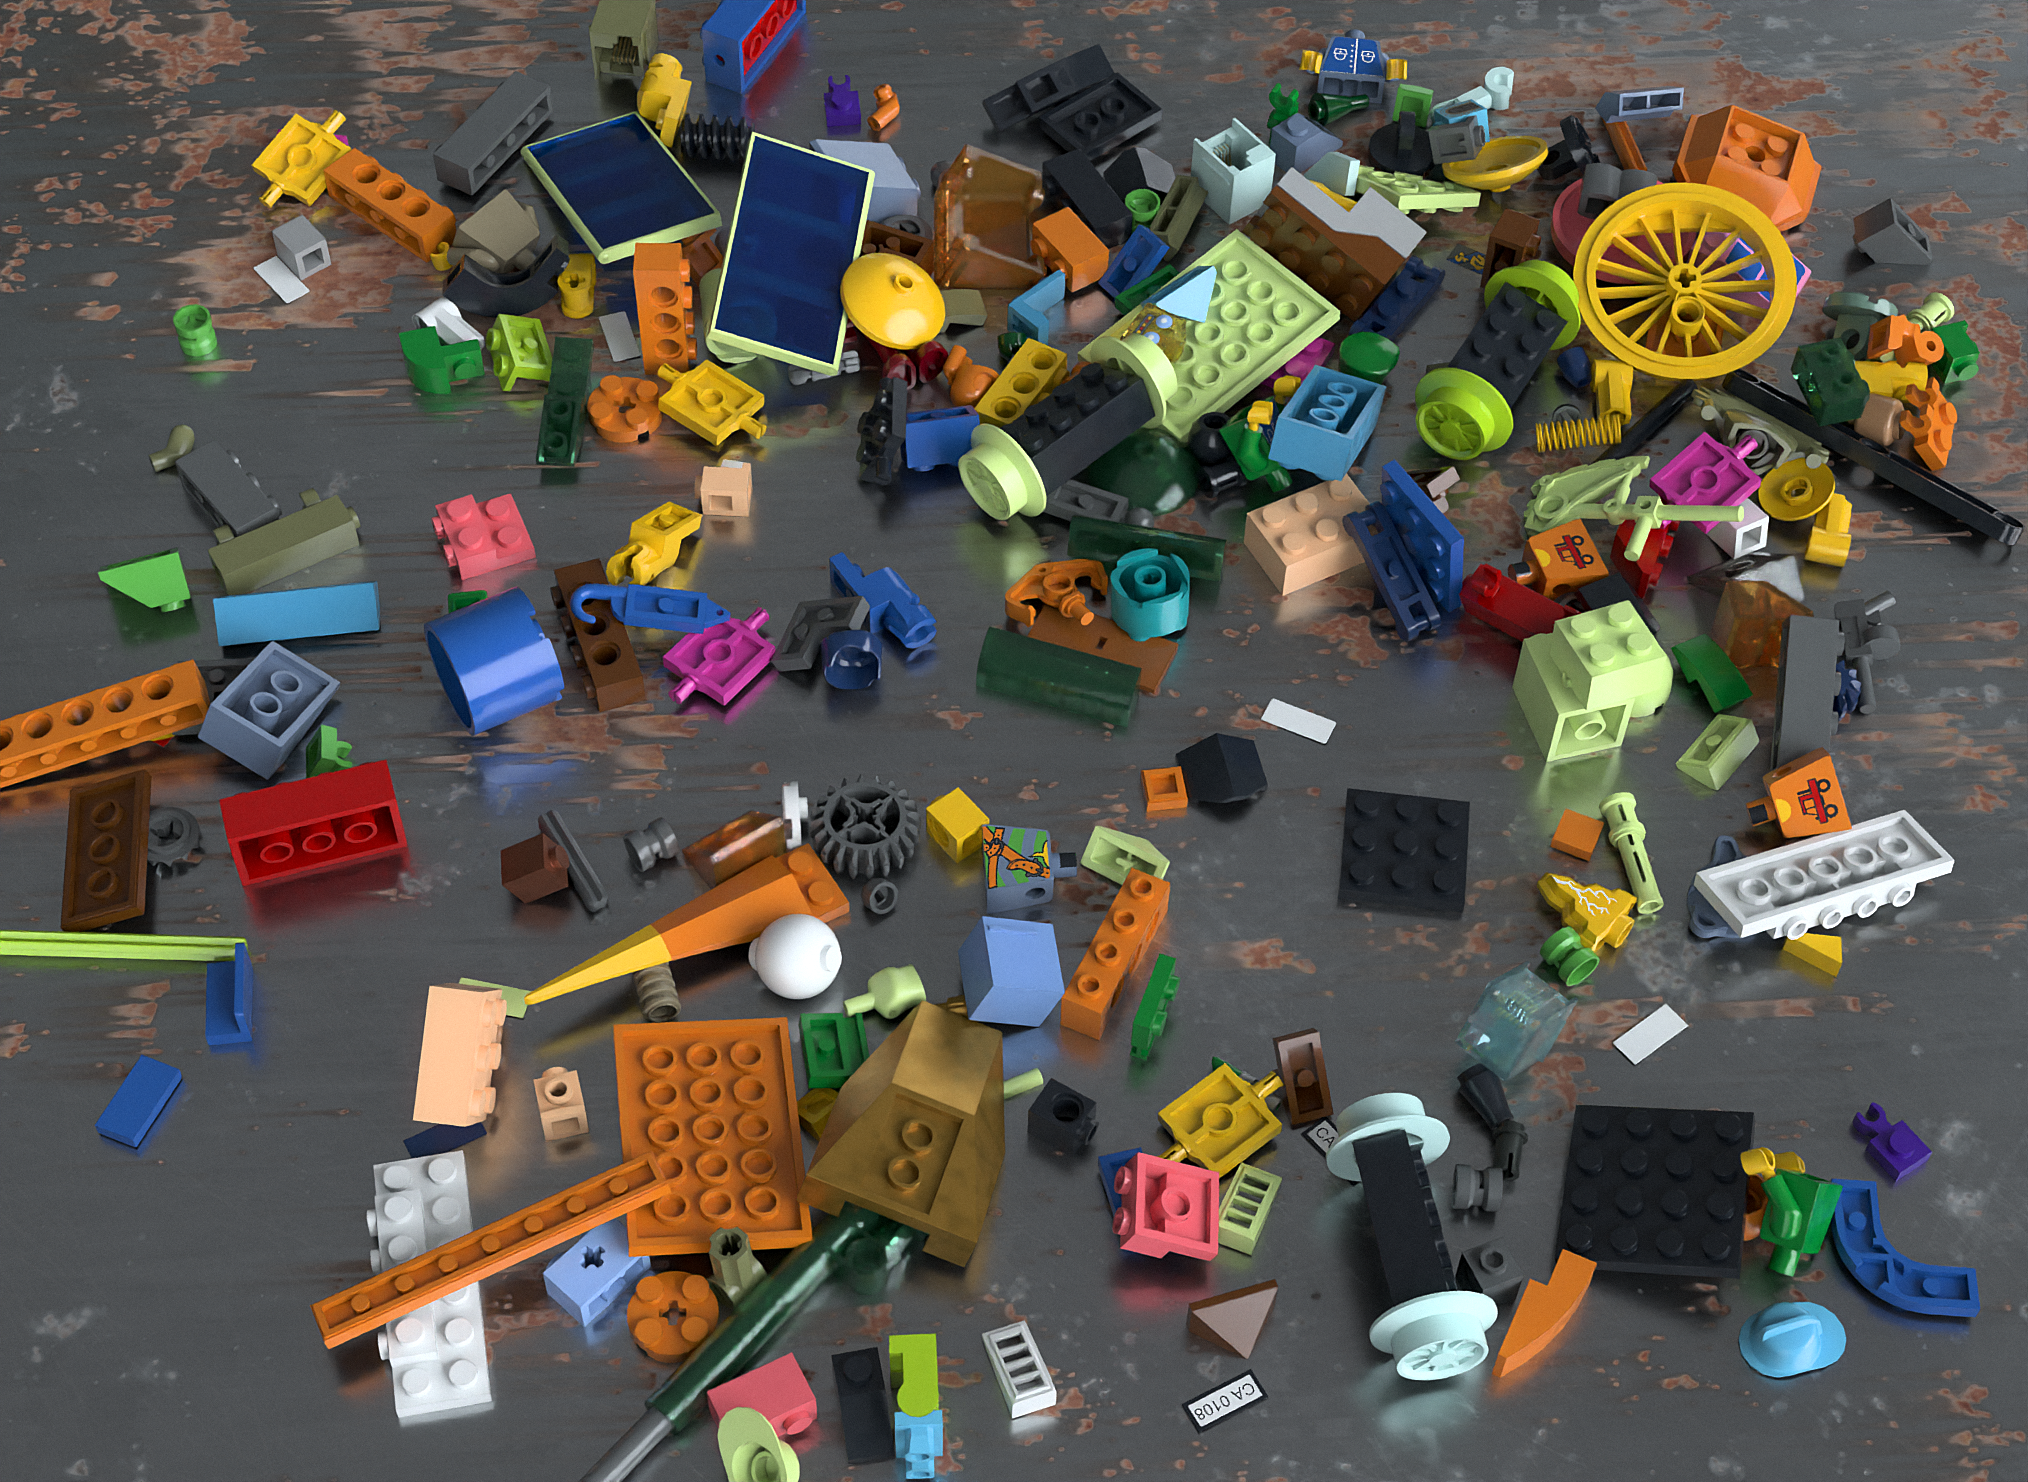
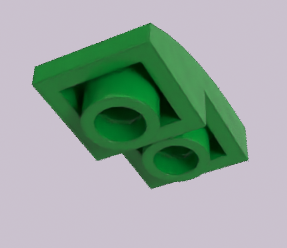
M1706 633L1671 648L1688 683L1698 680L1714 713L1741 703L1753 696L1737 667L1719 645Z

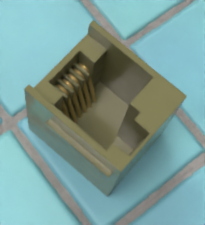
M600 0L592 24L588 26L595 79H598L600 72L641 77L642 82L659 42L655 0Z

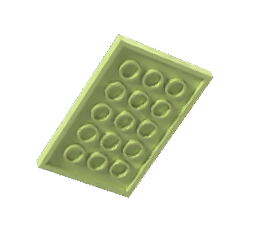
M1238 229L1155 292H1159L1197 266H1214L1217 274L1204 323L1170 316L1173 321L1172 325L1168 328H1160L1156 325V319L1165 314L1143 310L1140 304L1078 352V362L1086 361L1091 363V347L1097 339L1103 336H1110L1122 341L1130 334H1133L1134 330L1148 313L1156 316L1142 335L1147 332H1155L1159 335L1160 339L1156 345L1170 361L1178 384L1176 394L1166 401L1165 420L1157 428L1179 447L1188 442L1192 424L1200 416L1209 412L1224 413L1340 320V310Z

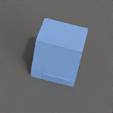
M982 916L958 950L968 1020L1039 1027L1065 994L1053 924Z

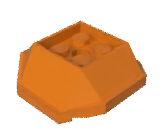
M1729 105L1707 114H1691L1681 139L1672 172L1677 183L1709 185L1726 190L1745 199L1762 211L1781 232L1805 221L1811 208L1822 166L1813 159L1803 132L1735 105Z

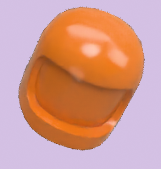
M954 345L943 366V373L948 380L947 384L951 385L949 396L954 407L972 405L975 408L999 377V374L991 368L974 365L973 361L966 356L967 350L962 346Z

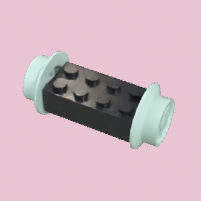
M1384 1093L1361 1099L1348 1106L1337 1117L1336 1128L1339 1138L1328 1149L1326 1162L1329 1170L1336 1176L1346 1180L1361 1181L1363 1184L1393 1303V1308L1383 1313L1372 1324L1369 1330L1371 1343L1375 1348L1393 1354L1398 1373L1408 1379L1436 1380L1463 1373L1477 1366L1488 1355L1489 1349L1484 1332L1495 1322L1498 1311L1495 1302L1490 1297L1476 1292L1459 1291L1454 1277L1451 1258L1443 1236L1442 1224L1436 1203L1434 1202L1431 1191L1432 1187L1426 1169L1427 1165L1439 1158L1447 1149L1450 1142L1449 1131L1441 1121L1427 1117L1422 1102L1413 1095L1406 1093Z

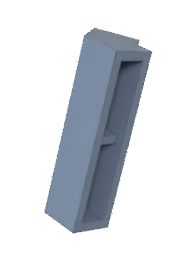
M1661 86L1605 92L1595 109L1606 123L1670 117L1674 110H1683L1684 88Z

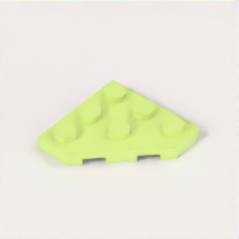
M1359 165L1355 194H1365L1369 187H1371L1404 214H1409L1410 209H1416L1425 213H1436L1437 208L1462 212L1463 207H1478L1481 196L1480 192L1451 181L1444 180L1442 184L1436 181L1423 180V176L1396 171L1393 175L1387 172L1374 171V167Z

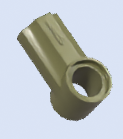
M738 1227L732 1229L719 1228L709 1238L711 1243L709 1255L714 1273L706 1280L716 1298L724 1306L733 1310L767 1279V1274L762 1265L752 1255L749 1237Z

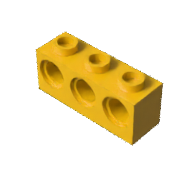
M1028 338L974 408L979 414L980 424L987 423L998 428L1010 424L1023 415L1028 407L1038 404L1052 394V391L1061 385L1066 377L1070 376V372L1067 370V353Z

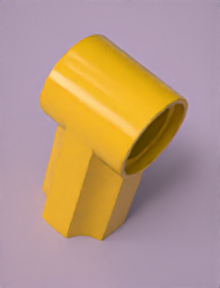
M1594 359L1591 367L1592 380L1590 382V389L1592 393H1596L1597 417H1601L1602 424L1604 425V416L1606 415L1610 425L1611 415L1618 414L1620 427L1629 424L1632 416L1630 391L1633 381V366L1621 360Z
M1833 493L1827 505L1815 514L1814 526L1810 530L1804 560L1841 568L1844 567L1851 543V534H1848L1852 509V504L1846 500L1844 495Z

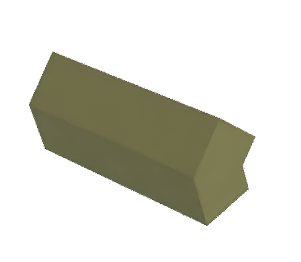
M1176 176L1149 228L1170 247L1163 256V259L1167 262L1179 251L1208 194V191L1199 186L1198 177Z

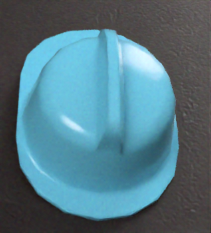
M1811 1302L1774 1303L1750 1316L1741 1327L1738 1343L1741 1355L1750 1367L1763 1375L1778 1378L1823 1368L1836 1362L1845 1351L1846 1335L1843 1325L1838 1318L1825 1307Z

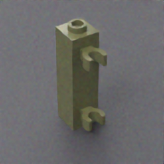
M311 488L299 493V497L304 503L302 510L239 537H234L227 524L212 530L218 540L217 546L207 550L214 574L227 596L247 594L359 545L356 529L361 527L354 509L351 506L345 508L338 495L321 501L315 489Z

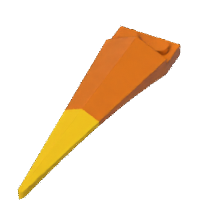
M807 843L777 858L773 855L767 857L528 993L524 997L525 1004L532 1005L651 966L751 942L760 937L766 927L773 921L786 915L806 914L827 923L848 913L849 901L810 844Z

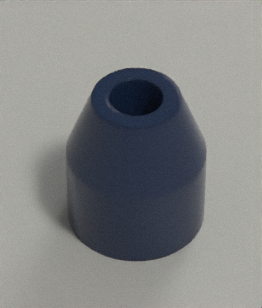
M1574 347L1559 355L1557 358L1559 368L1564 378L1575 388H1582L1591 382V363L1584 348Z

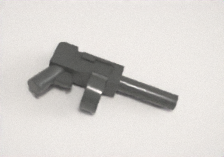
M1885 591L1865 603L1864 599L1837 602L1834 605L1835 619L1840 620L1839 629H1841L1845 637L1844 654L1846 668L1855 669L1856 680L1861 682V692L1858 701L1860 712L1865 714L1876 710L1870 665H1873V660H1883L1896 655L1901 647L1897 629L1889 625H1881L1880 612L1896 603L1890 591Z

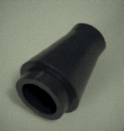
M1488 1062L1478 1063L1457 1077L1461 1085L1459 1088L1460 1093L1482 1116L1491 1130L1496 1129L1501 1121L1513 1120L1514 1116L1509 1109L1497 1069H1491Z

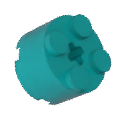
M1151 548L1135 550L1122 556L1117 561V567L1110 576L1111 615L1115 623L1121 629L1128 632L1131 639L1140 642L1146 641L1150 637H1160L1183 629L1187 624L1189 614L1190 574L1184 561L1170 553V558L1158 555V549Z

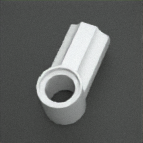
M444 296L412 316L415 329L435 326L439 342L442 346L478 339L481 350L485 346L484 336L464 321L455 304Z

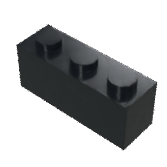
M1080 148L1043 162L1042 178L1039 182L1043 195L1047 199L1050 198L1058 211L1069 207L1108 249L1128 241L1132 233L1133 214Z

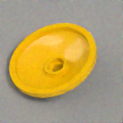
M1534 136L1490 139V142L1485 143V146L1482 147L1474 160L1442 163L1443 174L1449 180L1459 185L1478 190L1490 189L1491 192H1502L1508 190L1512 184L1525 179L1536 170L1547 157L1548 147L1545 140Z
M889 253L866 254L852 262L843 275L840 285L843 307L853 324L875 342L895 349L920 348L924 343L932 341L941 330L945 320V304L942 294L933 279L912 261Z

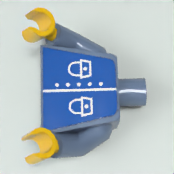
M1357 29L1349 30L1345 37H1331L1328 47L1321 48L1318 52L1303 50L1299 70H1306L1310 75H1319L1317 93L1348 97L1366 94L1369 97V103H1382L1385 82L1390 83L1399 79L1407 80V60L1390 59L1387 54L1381 52L1379 41L1365 39L1364 33Z

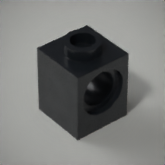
M1051 1078L1028 1110L1027 1132L1073 1157L1081 1144L1088 1145L1098 1129L1099 1122L1095 1120L1097 1102ZM1067 1116L1073 1118L1074 1120L1071 1122H1062L1059 1121L1057 1118Z

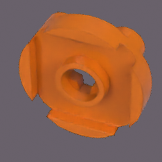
M605 376L601 379L600 386L591 393L587 402L590 424L597 428V433L602 438L613 442L628 443L637 441L638 435L648 430L650 435L656 431L663 419V412L658 409L660 398L658 386L652 381H645L634 377ZM624 406L633 408L627 409L626 413L619 412V408Z
M669 1271L641 1279L627 1308L630 1336L636 1345L638 1344L640 1348L647 1352L649 1357L656 1361L678 1363L695 1357L699 1349L704 1347L717 1334L720 1324L718 1301L716 1295L710 1289L706 1278L687 1272ZM678 1308L680 1312L686 1313V1317H679L676 1325H669L667 1318L661 1317L663 1313L668 1312L669 1309Z

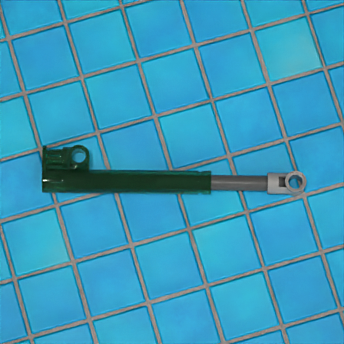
M845 1200L839 1216L828 1213L812 1229V1240L794 1248L662 1383L661 1389H656L644 1402L647 1411L578 1482H621L668 1433L678 1435L690 1423V1418L695 1417L708 1404L707 1391L729 1382L831 1275H834L860 1295L869 1296L877 1294L886 1285L888 1274L901 1261L900 1254L914 1240L923 1241L928 1233ZM872 1263L876 1265V1267H874L871 1270H861L857 1268L861 1264Z

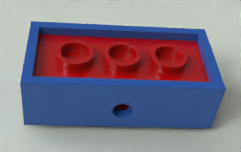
M721 0L715 13L709 20L704 21L700 30L704 53L702 64L705 66L706 82L742 94L806 13V0Z

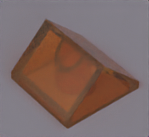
M750 810L682 849V852L709 888L713 889L771 855L777 858L785 854L784 823L780 816Z

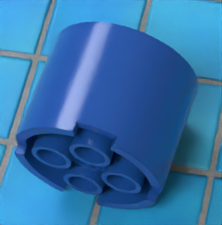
M517 586L424 624L427 647L438 678L458 719L472 736L562 699L560 691L565 688L550 639H545L537 620L530 618V616L536 614L535 609L525 593Z

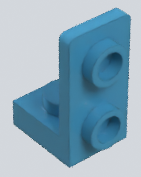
M1057 270L1049 277L1042 278L1037 285L1024 294L1016 296L1008 304L1007 330L1010 333H1025L1027 339L1031 338L1048 346L1049 320L1046 319L1043 312L1064 298L1065 273Z

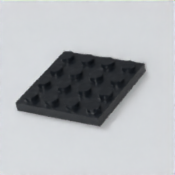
M1576 1105L1556 1244V1264L1562 1249H1565L1596 1262L1595 1270L1740 1279L1750 1175L1745 1173L1741 1163V1153L1753 1149L1756 1123L1754 1112Z

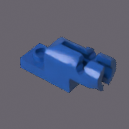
M843 552L829 558L830 583L842 598L863 596L870 605L862 623L868 632L873 634L886 627L907 648L912 649L928 643L935 637L937 630L933 624L937 621L925 605L918 604L920 602L918 595L913 593L900 575L890 567L879 569L864 576L860 566L857 563L852 564Z

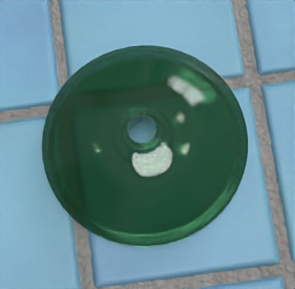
M1140 427L1087 466V478L1089 485L1129 498L1127 511L1142 507L1150 511L1153 517L1178 510L1194 496L1199 485L1197 469L1200 467L1198 458L1194 456L1189 444L1179 441L1167 431L1159 428L1148 429Z

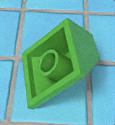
M178 547L101 566L98 572L101 581L150 608L160 606L161 612L185 607L183 600L191 598Z

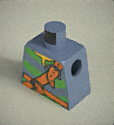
M991 824L982 825V857L987 914L1048 903L1053 899L1054 878L1077 877L1076 852L1051 853L1050 833L1047 830Z

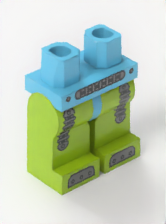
M936 1333L889 1335L891 1389L900 1388L897 1395V1412H894L896 1458H905L906 1479L933 1478L934 1456H943L942 1410H939Z

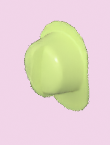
M736 1407L726 1412L720 1421L717 1436L729 1482H798L800 1464L796 1453L790 1445L778 1439L772 1425L761 1413L750 1407Z

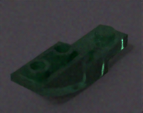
M555 337L548 395H544L536 465L574 467L576 464L587 420V402L592 389L590 376L594 353L593 339Z

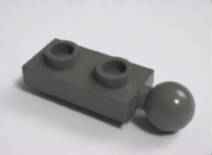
M1071 479L1046 497V507L1043 512L1112 535L1115 534L1119 524L1123 525L1127 533L1135 538L1146 537L1154 528V517L1147 509L1137 507L1127 511L1129 498Z

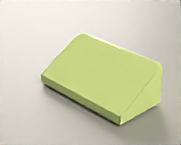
M1718 714L1676 762L1677 768L1707 787L1719 790L1758 745L1759 738L1752 719Z

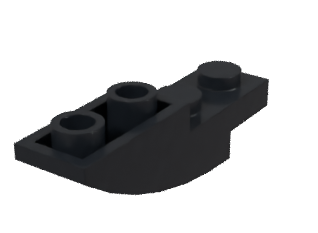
M1097 44L1016 81L1014 85L984 99L982 105L997 133H1000L1053 105L1056 106L1080 94L1115 73L1100 44Z

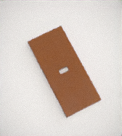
M1045 603L1023 642V647L1154 694L1178 649V643L1161 637H1150L1146 641L1141 642L1135 641L1114 620L1094 614L1093 620L1088 625H1082L1075 617L1066 618L1059 612V608ZM1100 640L1106 642L1102 650L1096 648Z

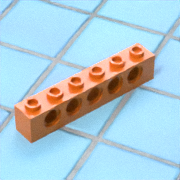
M194 659L176 663L161 670L142 676H135L111 686L95 689L83 695L58 701L51 705L1 720L0 788L203 723L211 703L206 682Z

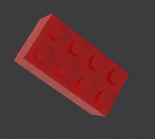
M386 759L362 763L359 766L335 772H324L317 776L294 782H282L273 787L252 792H241L231 797L219 799L227 840L242 886L408 846Z

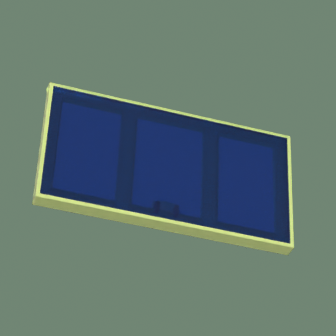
M637 111L526 145L521 149V156L602 264L634 255L635 243H671L722 226L719 211Z
M755 132L751 133L744 158L707 339L826 375L835 376L838 374L848 315L841 301L840 285L848 267L860 257L875 177L874 171Z

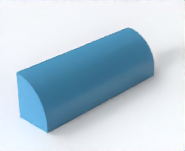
M377 581L219 596L213 599L219 646L380 629V604Z

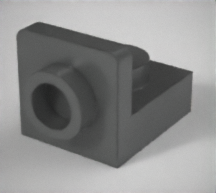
M1477 115L1469 116L1465 122L1431 126L1428 130L1434 164L1474 160L1482 147L1485 146L1484 127L1478 125Z

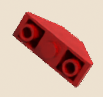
M1660 496L1663 505H1667L1666 501ZM1625 520L1619 524L1610 559L1642 599L1645 597L1649 584L1657 586L1664 565L1658 563L1659 557L1667 559L1674 539L1673 536L1668 535L1669 531L1677 532L1681 521H1672L1665 529L1651 528L1637 561H1630L1624 556L1636 524L1635 520Z

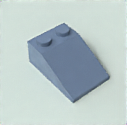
M271 641L210 704L198 738L268 780L293 752L335 694L341 682L274 641Z

